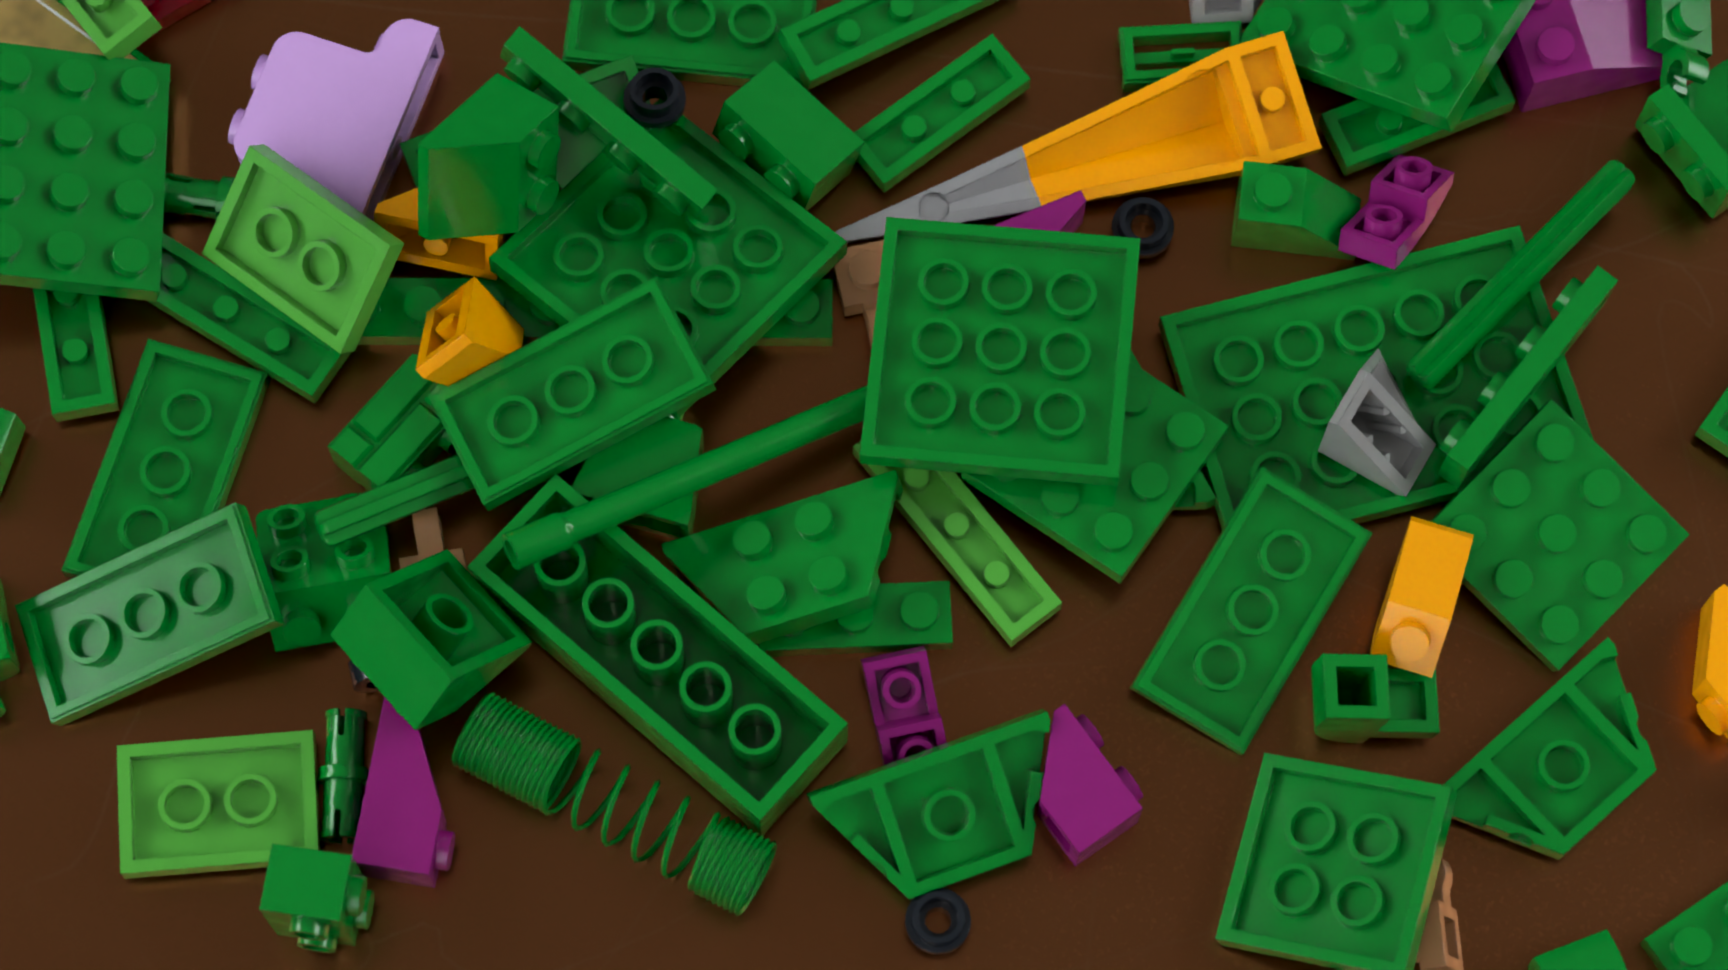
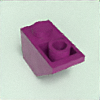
M1063 704L1054 711L1051 722L1037 816L1076 867L1138 823L1143 810L1138 801L1143 798V794L1137 782L1123 766H1119L1114 770L1099 749L1104 746V742L1092 722L1084 714L1075 718L1068 707Z

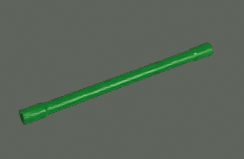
M867 385L561 513L549 514L502 534V543L506 555L512 566L517 571L568 550L578 541L862 422L864 419Z

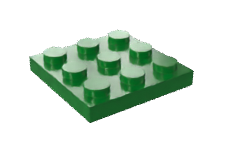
M1130 362L1119 487L961 473V479L1121 584L1226 436L1229 426Z
M1553 399L1547 401L1430 521L1474 535L1462 583L1552 672L1559 671L1690 535Z
M1264 753L1215 939L1222 946L1340 970H1414L1457 793L1452 786Z

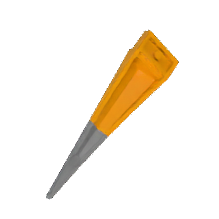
M1280 31L1224 48L1080 119L835 231V233L846 240L847 243L884 237L886 217L968 223L1025 213L1080 190L1086 202L1236 177L1240 176L1244 161L1279 165L1318 153L1322 147L1284 31Z

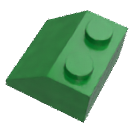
M496 73L418 143V235L427 240L518 233L537 214H545L554 204L559 192V183L556 181L557 154L561 145V138L558 136L559 106Z
M448 549L365 584L330 634L333 640L349 656L352 663L368 677L392 704L395 711L415 731L457 711L522 655L532 643L527 635Z

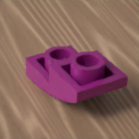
M1397 155L1371 180L1369 201L1341 229L1338 251L1395 270L1415 247L1432 222L1453 184L1454 172L1433 166L1428 160L1421 157Z
M924 646L860 659L883 765L947 743L942 717L938 712L927 651Z

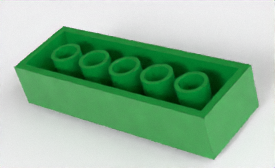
M555 473L467 566L469 573L520 629L738 818L752 828L753 831H758L759 836L765 834L848 742V723L617 525L576 542L568 550L517 571L506 555L502 543V534L549 514L565 512L589 502Z

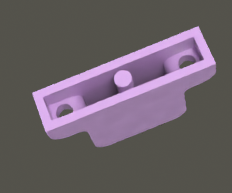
M414 19L399 20L380 35L372 52H362L304 32H289L282 35L274 43L269 56L262 54L257 60L251 78L253 94L246 110L239 108L234 114L229 127L228 143L234 145L240 165L249 146L265 144L374 221V211L377 203L384 201L403 155L399 143L409 140L445 53L439 27Z

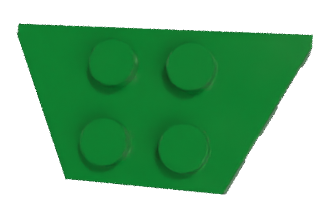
M889 471L661 544L662 550L669 564L676 571L679 570L697 588L700 596L710 606L720 612L751 641L759 644L874 607L880 584L878 569L881 562L887 556L892 536L889 530V523L895 500H901L903 487L897 471Z
M1609 637L1602 641L1443 784L1452 786L1457 793L1452 819L1560 860L1655 773L1657 769L1648 742L1641 736L1637 726L1639 715L1631 692L1626 693L1615 660L1618 656L1616 646Z
M1040 709L806 794L809 802L908 899H912L1032 855L1036 829L1034 821L1035 804L1040 799L1043 772L1040 771L1044 739L1045 732L1049 733L1051 720L1048 711Z

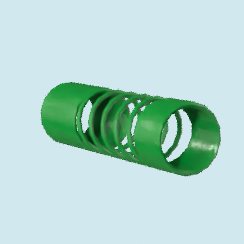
M495 692L485 695L479 701L457 739L452 755L454 767L458 766L460 770L464 769L465 773L470 772L471 776L476 775L477 779L481 778L482 782L487 781L488 785L493 784L494 788L498 787L499 791L504 790L505 794L510 793L511 797L515 796L516 800L521 799L522 803L527 802L528 807L533 805L534 809H539V812H543L545 816L558 812L576 793L571 811V825L574 831L586 829L607 807L601 827V841L604 847L613 846L622 840L637 822L631 844V857L634 863L645 861L668 836L661 861V873L664 879L675 877L699 850L687 884L689 892L694 891V894H699L700 898L705 897L706 901L711 900L712 904L717 903L718 907L723 906V910H729V913H734L735 917L740 916L746 910L773 861L777 850L776 841L771 842L770 837L765 839L764 834L759 836L758 831L753 832L752 828L748 829L747 825L742 826L741 822L736 823L735 819L730 820L729 816L724 817L718 823L721 817V813L718 811L715 812L704 832L686 857L674 870L667 873L669 854L679 825L691 801L690 795L685 796L675 815L655 843L643 855L637 857L639 837L650 806L661 785L660 779L654 782L643 803L627 825L611 841H607L610 817L623 783L631 770V765H625L618 780L604 801L588 820L578 826L577 813L579 804L593 767L601 755V749L598 748L594 751L585 770L567 795L555 807L548 810L561 793L576 765L582 747L580 737L575 738L574 734L569 735V732H564L563 728L558 729L557 725L552 726V723H547L546 719L541 720L540 716L535 717L534 713L530 714L529 710L524 711L523 707L518 708L517 704L513 705L512 701L507 702L506 698L501 699V696H496Z

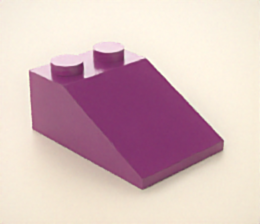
M1536 0L1502 53L1521 113L1660 79L1662 70V53L1647 49L1646 0Z

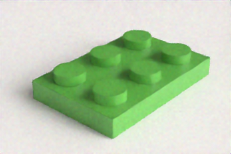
M265 144L248 147L202 251V255L342 354L356 350L405 243Z
M313 730L116 745L120 874L124 879L267 868L272 844L321 850L316 735Z

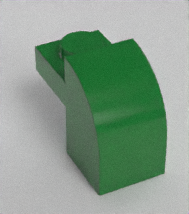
M1323 653L1311 665L1314 732L1317 736L1336 742L1363 744L1369 738L1433 739L1440 733L1436 669L1433 677L1430 678L1404 669L1388 668L1387 655Z

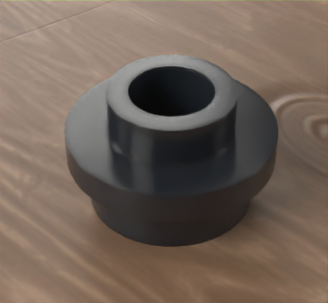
M647 68L638 72L627 84L624 91V108L627 115L645 128L658 129L670 126L682 116L686 107V93L683 85L671 72L662 68ZM654 98L664 101L656 105L645 103Z
M1137 197L1124 202L1116 210L1112 220L1111 232L1112 236L1141 238L1139 258H1151L1161 254L1169 246L1174 233V221L1170 211L1161 202L1148 197ZM1143 222L1150 225L1154 233L1149 237L1141 238L1132 232L1131 227L1136 223Z
M939 888L917 896L910 902L906 911V932L912 943L926 953L935 955L950 953L959 948L969 934L971 927L969 908L958 894L945 888ZM933 912H942L948 916L950 927L943 933H934L927 928L925 924L926 917Z

